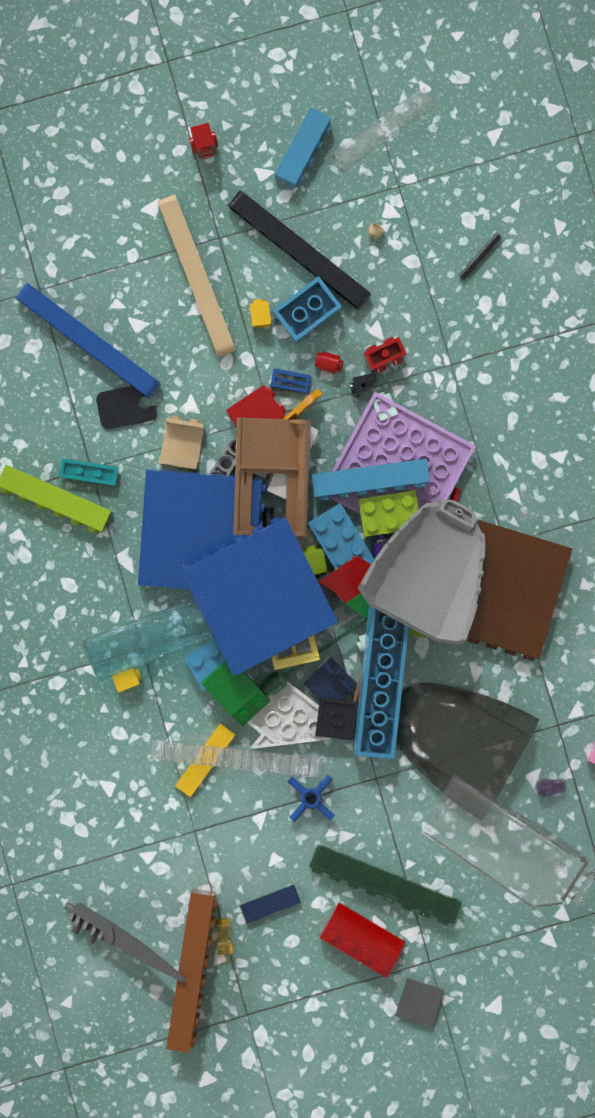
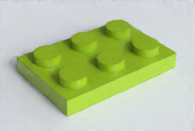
M416 490L358 499L364 537L395 533L418 510Z

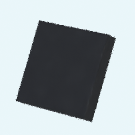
M320 697L315 736L354 741L358 702Z

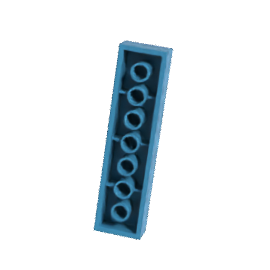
M370 605L368 609L353 752L356 756L394 759L409 627Z

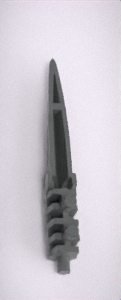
M71 903L66 904L65 910L71 913L68 920L75 922L71 930L74 934H79L82 927L84 931H90L87 939L89 943L94 944L98 936L99 940H105L110 945H114L150 967L186 983L185 977L140 940L117 926V924L82 903H78L76 906Z

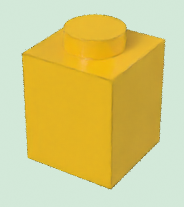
M257 299L250 303L253 329L272 327L269 301L265 302L264 299Z
M134 666L111 675L118 693L141 684L142 675L139 669H135Z

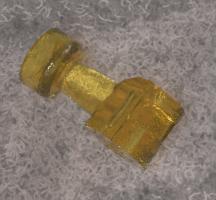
M231 918L216 919V926L220 927V938H217L218 955L234 954L233 942L229 937L228 926H231Z

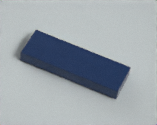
M293 884L243 903L240 907L246 923H250L299 904L301 901Z

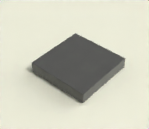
M407 978L395 1016L433 1028L444 989Z

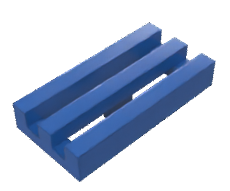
M273 368L270 387L308 395L311 375ZM276 374L306 379V382L276 377ZM275 381L305 386V389L275 384Z

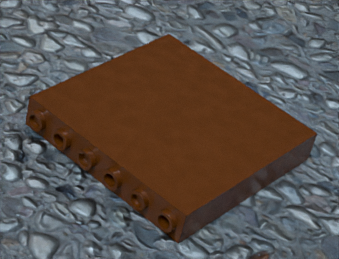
M479 520L478 525L481 532L485 535V559L483 560L482 567L484 573L480 583L481 592L477 599L478 606L467 636L468 642L479 644V641L487 643V648L497 650L500 647L505 649L504 653L513 656L516 653L523 654V659L534 662L535 658L540 659L573 548Z

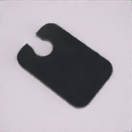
M132 386L104 391L96 397L100 422L105 429H114L152 421L157 416L156 405L150 406L147 409H141L138 406V400L146 395L141 394Z

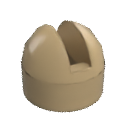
M372 223L368 229L369 237L373 235L374 240L379 239L385 230L380 225Z

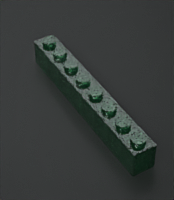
M318 843L309 863V867L312 868L311 871L322 875L324 872L329 874V878L334 881L340 882V880L348 882L347 885L354 889L364 888L366 889L365 893L376 897L379 894L384 896L383 900L389 903L399 902L402 904V908L412 911L414 908L420 911V915L427 918L434 916L438 918L437 922L447 926L449 923L454 924L462 904L461 900Z

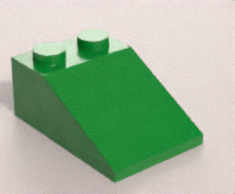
M225 661L201 682L206 690L242 727L271 701L265 692L245 672L233 676Z

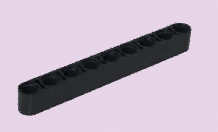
M241 190L237 192L227 205L234 213L315 277L319 276L325 285L356 309L360 310L370 298L371 293Z

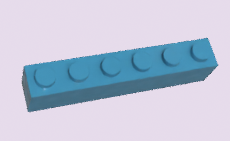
M427 459L312 474L314 497H319V501L329 500L332 495H338V498L350 497L349 493L357 492V496L367 495L369 490H376V493L388 492L387 488L395 487V491L407 489L406 485H414L415 488L426 487V483L430 482Z

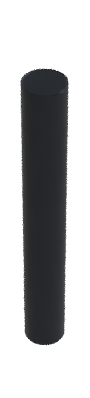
M498 233L494 234L459 274L461 279L465 280L502 238Z

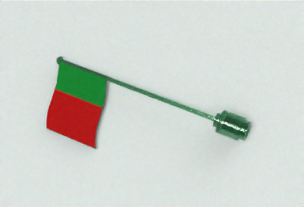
M355 555L318 581V583L331 589L347 606L365 617L319 649V654L365 623L368 619L369 605L358 587L371 564L361 557ZM305 664L297 665L285 674L283 671L279 673L276 670L262 680L263 682L260 684V687L267 697L276 695L288 686L286 682L289 679L287 677Z

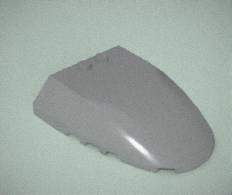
M441 499L430 504L427 503L417 510L384 545L362 579L358 589L368 605L437 643L462 645L467 639L476 613L477 599L481 592L480 583L484 573L482 567L483 560L485 559V535L480 530L478 525L479 519L466 506L447 499Z

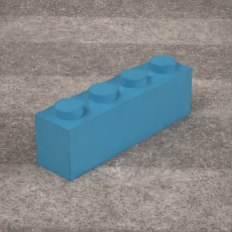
M313 108L309 109L275 173L276 179L293 188H296L297 184H302L306 176L303 174L306 168L311 167L315 159L312 156L315 151L319 152L323 145L321 140L324 134L328 135L332 128L330 117Z

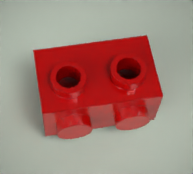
M209 122L190 127L192 137L189 140L192 153H197L198 159L212 158L216 154L215 148L219 146L215 131L211 132Z
M390 337L384 340L382 345H373L365 349L366 352H364L363 356L371 373L376 371L378 374L387 369L386 366L392 363L396 366L404 362L403 358H406L407 353L399 337L395 339Z

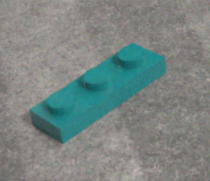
M62 458L59 478L116 486L119 467Z

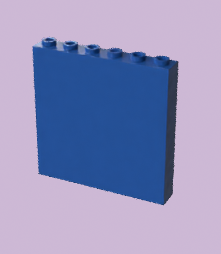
M159 469L146 470L138 585L188 589L179 571L183 569V564L191 560L195 563L201 560V555L209 551L213 554L218 551L217 547L225 543L231 545L236 542L235 538L240 535H233L235 476ZM252 477L250 522L252 527L263 525V521H259L260 513H264V502H261V494H265L266 483L262 482L263 478Z
M280 516L270 520V525L266 527L260 525L252 529L253 533L248 536L242 534L236 537V542L231 545L225 543L217 547L218 551L213 554L209 551L201 555V560L195 563L191 560L183 564V569L179 570L233 676L338 623L287 519H281Z

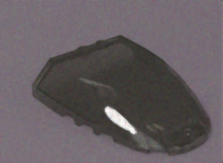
M420 683L409 686L402 691L396 745L434 786L461 807L482 820L493 806L529 743L539 719L510 704L480 693L448 685Z

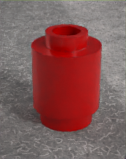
M324 351L323 353L318 352L315 367H318L321 371L337 374L338 371L341 372L344 361L341 360L339 355Z

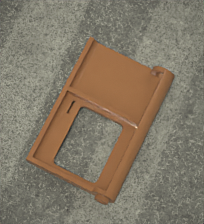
M237 417L233 535H250L253 533L252 529L256 528L252 527L250 523L252 475L254 473H279L287 476L285 518L297 540H303V536H307L311 420Z

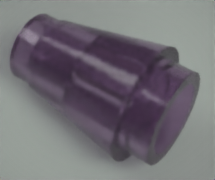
M541 778V780L536 782V791L538 796L546 797L565 792L566 784L564 780Z

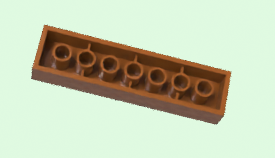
M192 889L190 894L178 970L185 977L186 983L179 980L176 983L166 1046L168 1050L189 1053L191 1047H195L197 1032H194V1028H198L200 1018L197 1008L201 1009L203 999L200 989H204L206 974H203V969L207 970L209 955H206V950H210L212 942L209 930L213 931L215 923L212 911H216L218 897H215V892Z

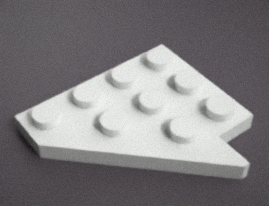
M283 677L279 679L267 696L271 701L247 722L261 734L251 746L253 749L331 739L315 736L318 705Z

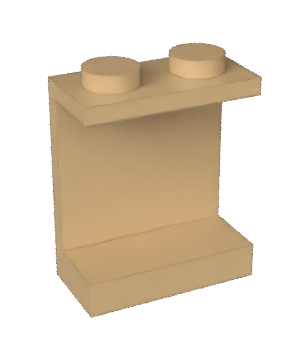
M178 416L166 418V428L158 464L197 471L204 424H201V421L196 419H190L189 422L182 421V417Z

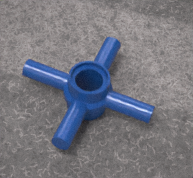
M327 775L316 788L306 789L292 776L287 782L301 794L302 803L289 818L295 823L307 808H316L328 820H331L335 815L321 803V793L333 779ZM309 793H313L317 797L316 802L313 804H309L305 799Z

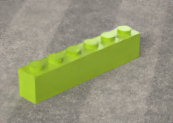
M6 464L1 473L0 492L9 496L11 493L18 495L17 499L25 503L32 501L36 503L34 507L43 511L48 508L53 511L52 515L61 519L66 516L70 518V523L80 526L82 523L88 526L87 530L98 534L99 531L104 533L112 515L111 510Z

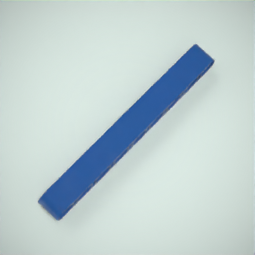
M26 283L15 297L19 302L141 394L146 395L145 397L151 399L161 386L158 380L29 283Z

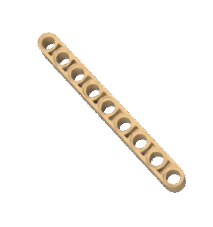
M176 195L158 200L159 208L217 356L219 358L236 351Z

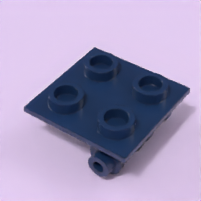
M330 657L304 685L318 699L323 697L342 700L353 690L357 683Z

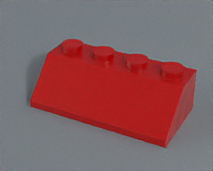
M338 902L319 935L320 939L386 978L395 965L405 944V941L340 902Z

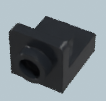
M376 373L353 377V383H350L351 393L355 394L356 398H360L359 386H362V388L373 387V383L377 382Z

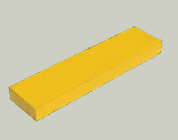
M220 723L175 786L191 797L236 734Z

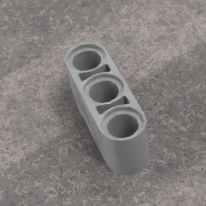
M236 439L228 443L209 474H232L235 469L236 453L231 448L236 444ZM225 459L232 462L231 467L228 469L221 467V463Z

